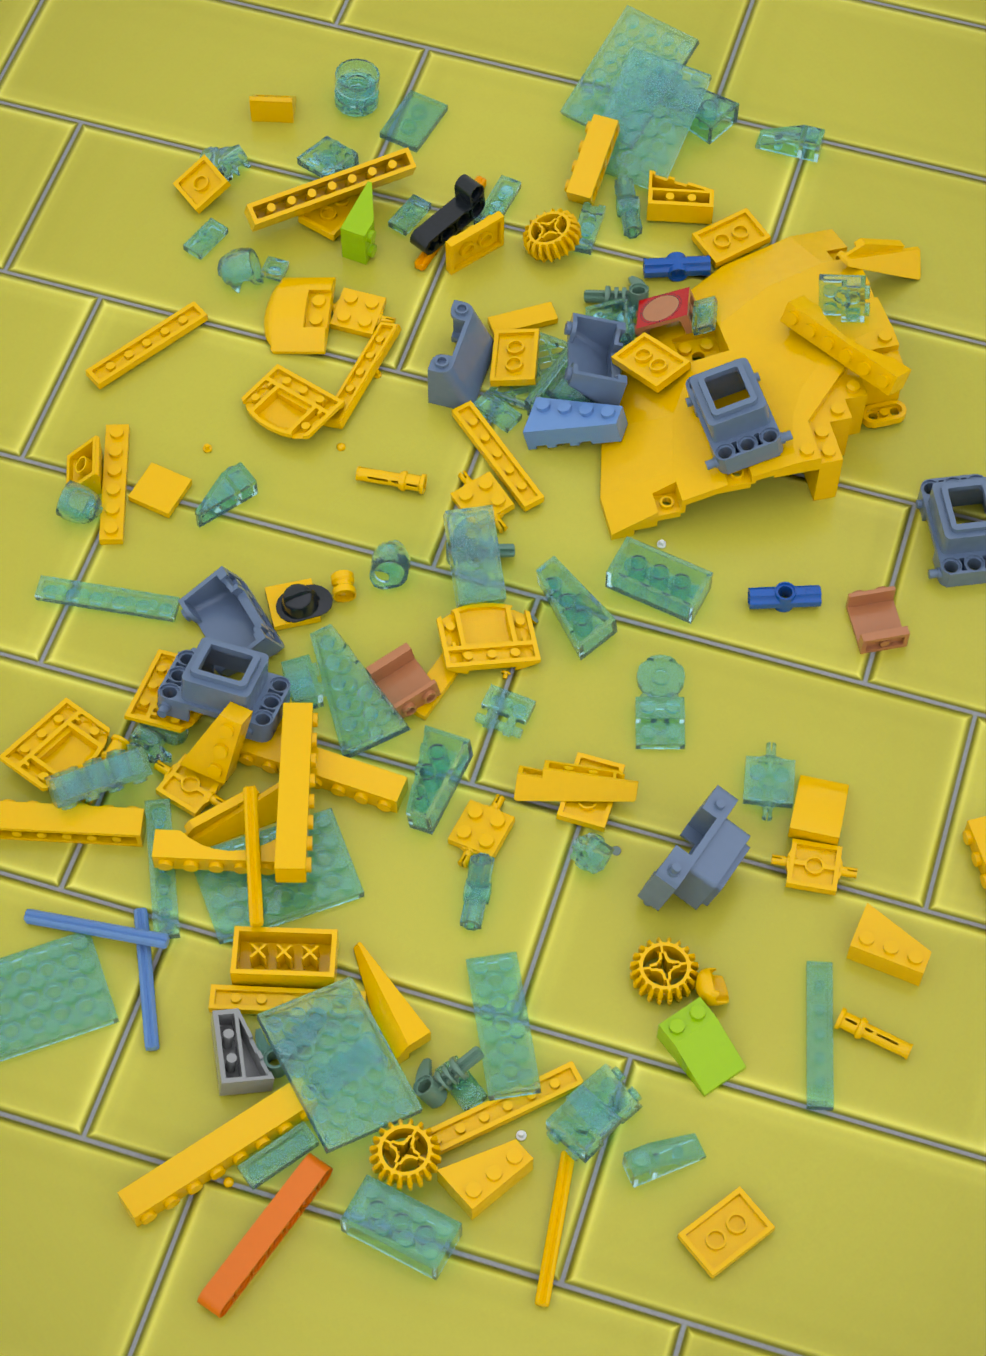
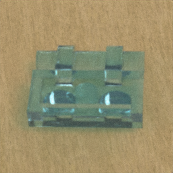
M491 684L481 703V708L488 710L486 715L477 712L474 721L483 724L482 727L499 730L505 736L511 737L512 735L520 738L523 729L515 727L517 722L524 725L527 724L536 706V701ZM496 715L508 718L507 722L495 719Z

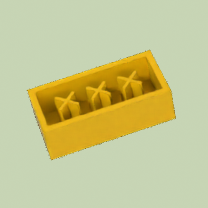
M234 926L230 968L232 985L336 990L339 949L338 929Z

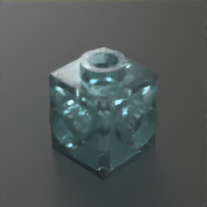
M588 833L575 839L571 847L573 851L569 857L575 861V864L580 869L588 870L595 874L605 868L615 849L605 843L602 836L596 833Z

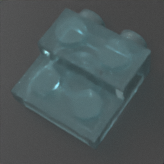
M326 136L298 156L297 163L322 178L359 165L358 153L353 149Z
M819 274V307H821L824 315L841 316V322L864 323L865 316H869L870 302H865L866 299H870V285H866V275Z
M628 297L585 307V313L588 316L626 323L625 334L623 333L620 343H623V346L629 344L636 337L634 319H636L637 308L631 304Z
M643 693L640 697H635L636 749H685L684 697H679L676 693H667L664 697H654L652 693Z
M606 1063L566 1097L599 1140L619 1123H625L643 1107L639 1103L642 1097L633 1086L628 1089L624 1084L623 1080L626 1077L617 1066L612 1068Z
M582 1085L546 1120V1129L548 1130L546 1134L555 1144L563 1143L567 1147V1154L573 1160L578 1161L581 1159L586 1163L604 1145L603 1141L622 1123V1118Z

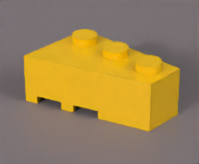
M649 170L646 220L712 224L714 190L690 182L684 184L675 181L674 177L668 176V178L656 175L655 171Z

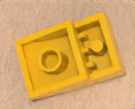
M800 775L788 837L837 846L849 785Z

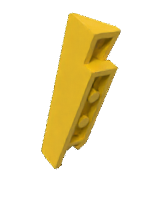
M860 238L854 242L855 247L848 252L839 251L837 253V256L844 264L851 268L920 280L921 277L919 247L904 248L905 245L900 240Z
M545 760L543 770L519 765L514 800L634 802L639 782L626 780L625 774L620 771Z
M279 782L261 794L257 790L259 828L277 822ZM243 792L190 819L184 825L186 830L184 834L207 847L245 834Z

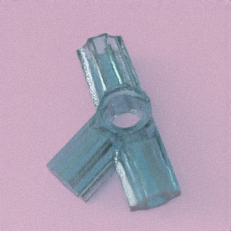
M486 853L474 854L469 860L468 878L464 886V904L460 919V926L467 930L475 931L482 928L485 908L490 900L491 877L495 858Z

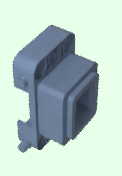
M746 358L725 363L693 375L686 380L685 384L689 396L685 399L688 407L692 406L696 417L699 418L713 455L712 459L705 461L708 470L716 467L723 474H731L780 456L784 449L783 444L793 439L790 430L783 433L779 431L759 386L760 376L758 372H753ZM745 389L747 390L749 398L716 409L713 401Z
M979 474L927 479L920 486L916 508L920 509L922 521H926L927 518L935 549L933 556L935 569L928 570V578H937L939 583L946 588L986 583V521L957 524L952 508L955 506L982 504L986 514V477Z
M204 637L197 648L178 652L158 689L159 709L157 715L161 718H165L167 715L189 722L190 711L217 718L231 701L253 711L245 738L263 743L272 739L282 719L283 703H290L291 683L284 676L268 672L269 656L267 654L210 637ZM214 665L245 674L240 681L214 674Z
M719 785L707 797L679 835L692 844L693 848L687 853L676 845L638 894V897L643 900L646 906H652L659 911L673 893L695 910L702 903L708 906L725 886L750 849L746 843L751 836L727 819L738 799Z

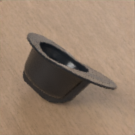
M293 584L278 598L276 610L283 620L293 623L326 614L331 609L333 603L332 595L327 589L319 585Z

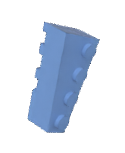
M536 397L523 430V435L529 450L537 449V446L547 445L548 448L557 447V444L565 443L576 446L587 441H591L592 444L620 442L628 422L623 406Z

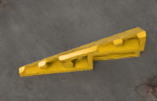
M358 942L353 950L386 1068L389 1071L407 1060L411 1052L431 1040V1032L363 944Z

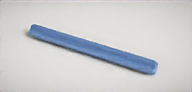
M144 907L134 910L135 928L149 930L148 912ZM136 944L144 1044L146 1051H156L159 1049L151 946Z
M27 909L24 915V920L27 924L162 949L167 948L170 937L166 933L40 910Z

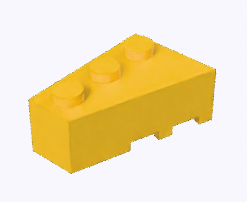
M230 701L182 760L180 765L225 784L236 770L253 711Z
M867 903L851 941L847 959L919 986L932 952Z
M515 1139L438 1169L437 1181L473 1220L533 1170L534 1158Z

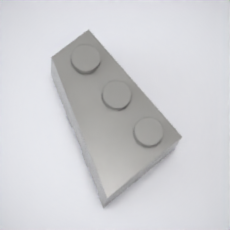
M239 1008L212 1011L211 1031L219 1096L272 1091L275 1078L272 1072H269L263 1060L264 1057L261 1051L258 1050L253 1040V1035Z

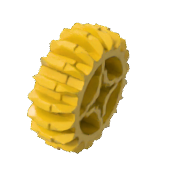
M552 208L550 212L544 211L542 215H536L535 220H529L530 225L525 226V232H523V244L528 254L535 258L536 261L542 260L543 263L547 260L553 262L556 258L561 260V257L564 255L568 256V252L575 251V246L580 244L579 239L582 238L581 226L577 218L568 210L563 211L561 208L557 211Z
M658 937L656 944L649 939L647 947L640 945L639 953L635 952L632 958L633 961L630 962V969L632 970L630 972V979L634 980V989L640 988V997L648 994V1002L656 998L658 1005L662 1003V1000H666L670 1006L673 998L680 1003L682 995L688 997L691 992L690 989L694 990L696 987L695 981L698 975L699 964L694 962L696 959L695 953L688 954L690 950L688 946L681 948L680 940L672 944L670 937L667 938L666 942H662V939ZM658 957L656 963L649 964V967H644L648 961ZM679 975H685L681 981L671 985L673 979L679 978Z
M400 1118L398 1125L394 1126L389 1121L388 1131L380 1127V1136L373 1137L372 1140L375 1145L369 1147V1152L373 1154L369 1157V1162L374 1164L372 1167L373 1173H379L378 1180L380 1182L387 1179V1187L390 1188L394 1183H397V1190L401 1191L403 1185H407L408 1190L411 1191L413 1190L414 1183L421 1188L423 1186L422 1179L430 1182L432 1180L431 1173H437L438 1166L436 1164L441 1163V1156L438 1155L441 1153V1146L436 1145L438 1137L431 1136L432 1129L430 1127L423 1130L424 1124L422 1122L414 1126L413 1119L410 1118L408 1124H403V1120ZM400 1138H406L404 1141L401 1142L395 1141ZM417 1141L427 1150L426 1158L416 1151ZM385 1151L390 1153V1156L395 1159L393 1168L383 1158ZM407 1168H416L415 1170L404 1172Z

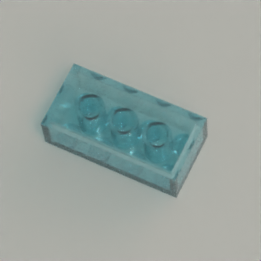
M493 505L445 511L443 520L456 607L477 603H504L507 597Z
M627 536L606 571L605 587L691 624L711 589L713 572Z
M366 1175L340 1219L342 1232L436 1281L462 1236V1223L369 1175Z

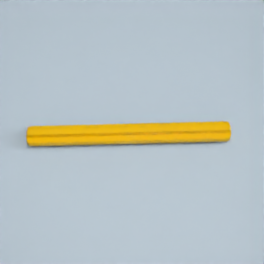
M246 786L243 788L249 923L251 927H261L264 924L257 790L255 786Z
M567 1150L562 1151L535 1297V1305L540 1307H548L550 1304L574 1167L575 1153Z

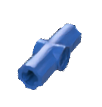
M672 252L666 258L643 259L644 278L668 277L671 281L675 282L685 280L687 276L711 275V259L709 255L685 257L681 252Z
M781 582L776 587L748 588L749 609L775 608L779 612H789L794 607H819L822 603L820 585L794 586L789 582Z

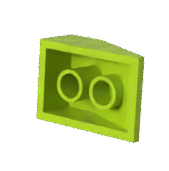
M369 181L340 228L342 257L365 265L370 257L373 258L377 251V245H375L376 231L374 230L372 182Z
M701 997L658 1025L657 1038L704 1097L746 1069V1065L719 1020Z

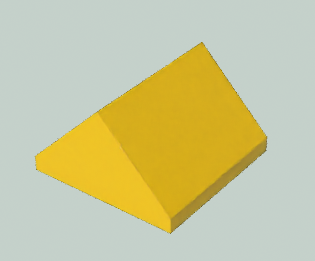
M249 96L251 121L294 123L296 96Z
M96 435L67 455L66 494L68 495L102 494L103 452L100 438Z

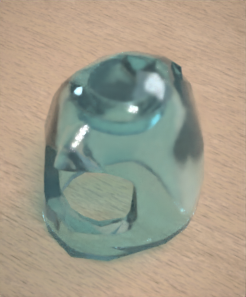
M252 248L234 249L219 260L217 267L218 275L234 291L240 293L241 285L244 281H250L255 285L264 283L258 256Z
M70 480L60 495L56 514L73 523L87 524L95 520L102 513V501L91 488Z
M397 540L383 542L372 554L369 573L370 580L374 587L382 590L397 588L403 585L408 578L410 570L409 553L405 546ZM375 571L387 573L389 580L379 579Z

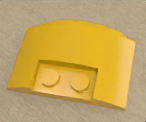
M286 277L275 287L269 298L264 316L265 337L271 346L272 354L326 353L336 285L335 277Z
M279 364L271 369L241 398L249 415L257 423L275 434L291 439H309L345 405V401Z
M477 603L455 608L445 618L442 619L440 616L436 620L445 666L448 671L468 674L472 670L514 667L515 670H519L541 662L530 611L524 610V614L512 610V605Z
M161 649L157 651L124 715V719L182 733L203 716L201 713L190 711V720L188 722L167 715L165 718L157 715L159 709L158 689L174 662L177 653Z
M65 698L0 755V761L41 791L58 788L73 781L94 764L106 746L107 737L110 735V728L74 702Z

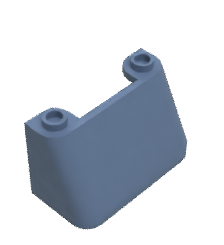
M454 300L451 307V317L453 319L451 342H457L453 355H436L432 358L428 367V403L453 409L470 400L475 405L492 360L494 342L473 307L466 302Z
M573 313L571 320L566 321L564 334L567 335V367L564 380H568L570 387L595 403L620 405L627 386V376L620 374V368L612 363L611 356L623 348V343H620L623 333L625 334L626 323Z
M223 566L178 600L183 608L181 610L182 615L187 621L190 622L192 620L197 623L205 637L267 654L269 657L277 654L284 648L282 640L248 585L239 576ZM214 665V669L221 676L224 674L229 677L238 672Z

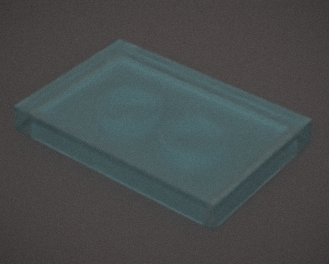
M410 90L379 132L380 138L404 148L408 147L409 150L417 153L448 111V105Z

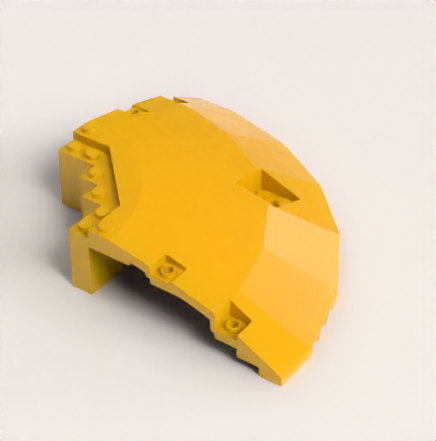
M833 229L790 236L721 266L691 290L697 302L695 332L686 334L680 321L651 328L649 335L688 359L691 363V369L659 393L622 370L621 375L627 376V386L619 406H623L628 425L622 441L601 443L600 504L611 540L634 536L635 530L655 527L660 520L680 517L681 513H685L686 505L716 494L751 488V484L771 476L776 478L803 472L813 501L836 497L843 463L842 456L845 455L848 436L860 433L865 407L880 402L898 400L900 390L887 396L783 324L780 319L789 301L803 295L821 307L829 322L849 339L872 351L894 357L902 364L903 361L898 351L899 342L878 297H874L870 282L863 269L848 267L837 256L839 251L847 252L848 247ZM694 357H702V359L693 360ZM746 358L753 372H758L760 376L759 386L779 431L783 433L790 430L793 439L783 444L784 449L780 456L731 474H723L716 467L708 470L705 461L712 459L713 455L699 418L696 417L692 406L688 407L685 399L689 397L685 384L686 380L693 375L725 363ZM745 389L713 402L716 409L749 398V394Z

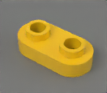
M899 400L868 405L865 407L862 423L868 428L898 424L905 419L906 406Z

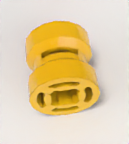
M339 570L331 575V584L334 587L332 593L335 601L344 603L356 598V588L353 586L355 579L352 571Z

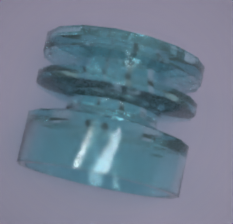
M349 59L342 62L336 68L334 101L336 107L342 113L359 117L366 116L377 108L380 73L373 63L364 59Z

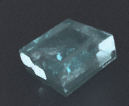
M268 256L261 269V277L280 282L287 273L289 261Z

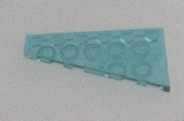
M329 624L310 633L342 756L351 758L411 730L334 626Z

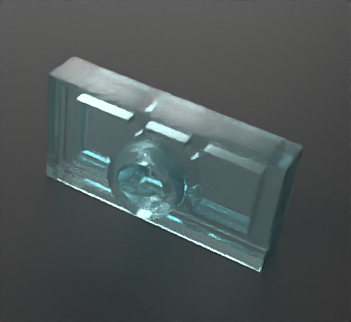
M413 194L388 221V226L406 236L430 211L431 203Z
M210 218L183 244V248L201 260L228 234V227Z
M715 296L694 301L691 329L694 336L716 330L718 301Z
M488 390L473 403L485 418L507 433L522 419L520 412Z

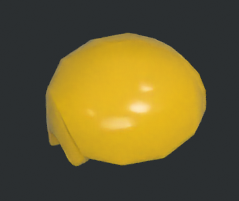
M716 968L702 969L696 978V993L707 1006H719L729 1003V995L724 978L721 975L712 974L716 971Z

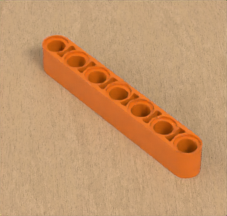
M309 1153L200 1293L197 1302L219 1318H222L325 1185L332 1174L333 1168Z

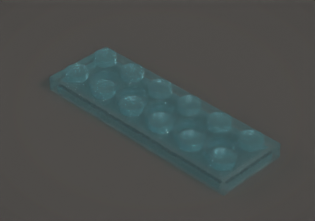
M517 952L466 959L479 1045L484 1053L482 1063L489 1101L541 1093Z

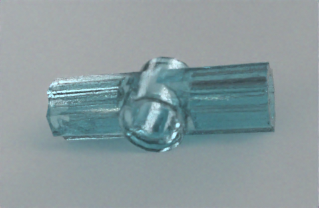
M628 175L620 176L614 181L617 197V216L621 219L623 235L629 239L637 238L638 235L642 234L639 196H636L633 178H629Z

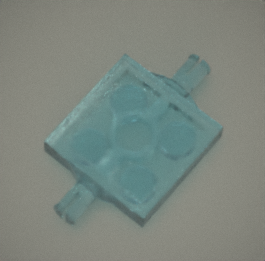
M771 742L766 744V755L760 757L746 756L743 804L763 807L762 820L766 821L767 812V821L772 820V810L774 807H793L796 760L777 757V744L774 742L772 743V751Z

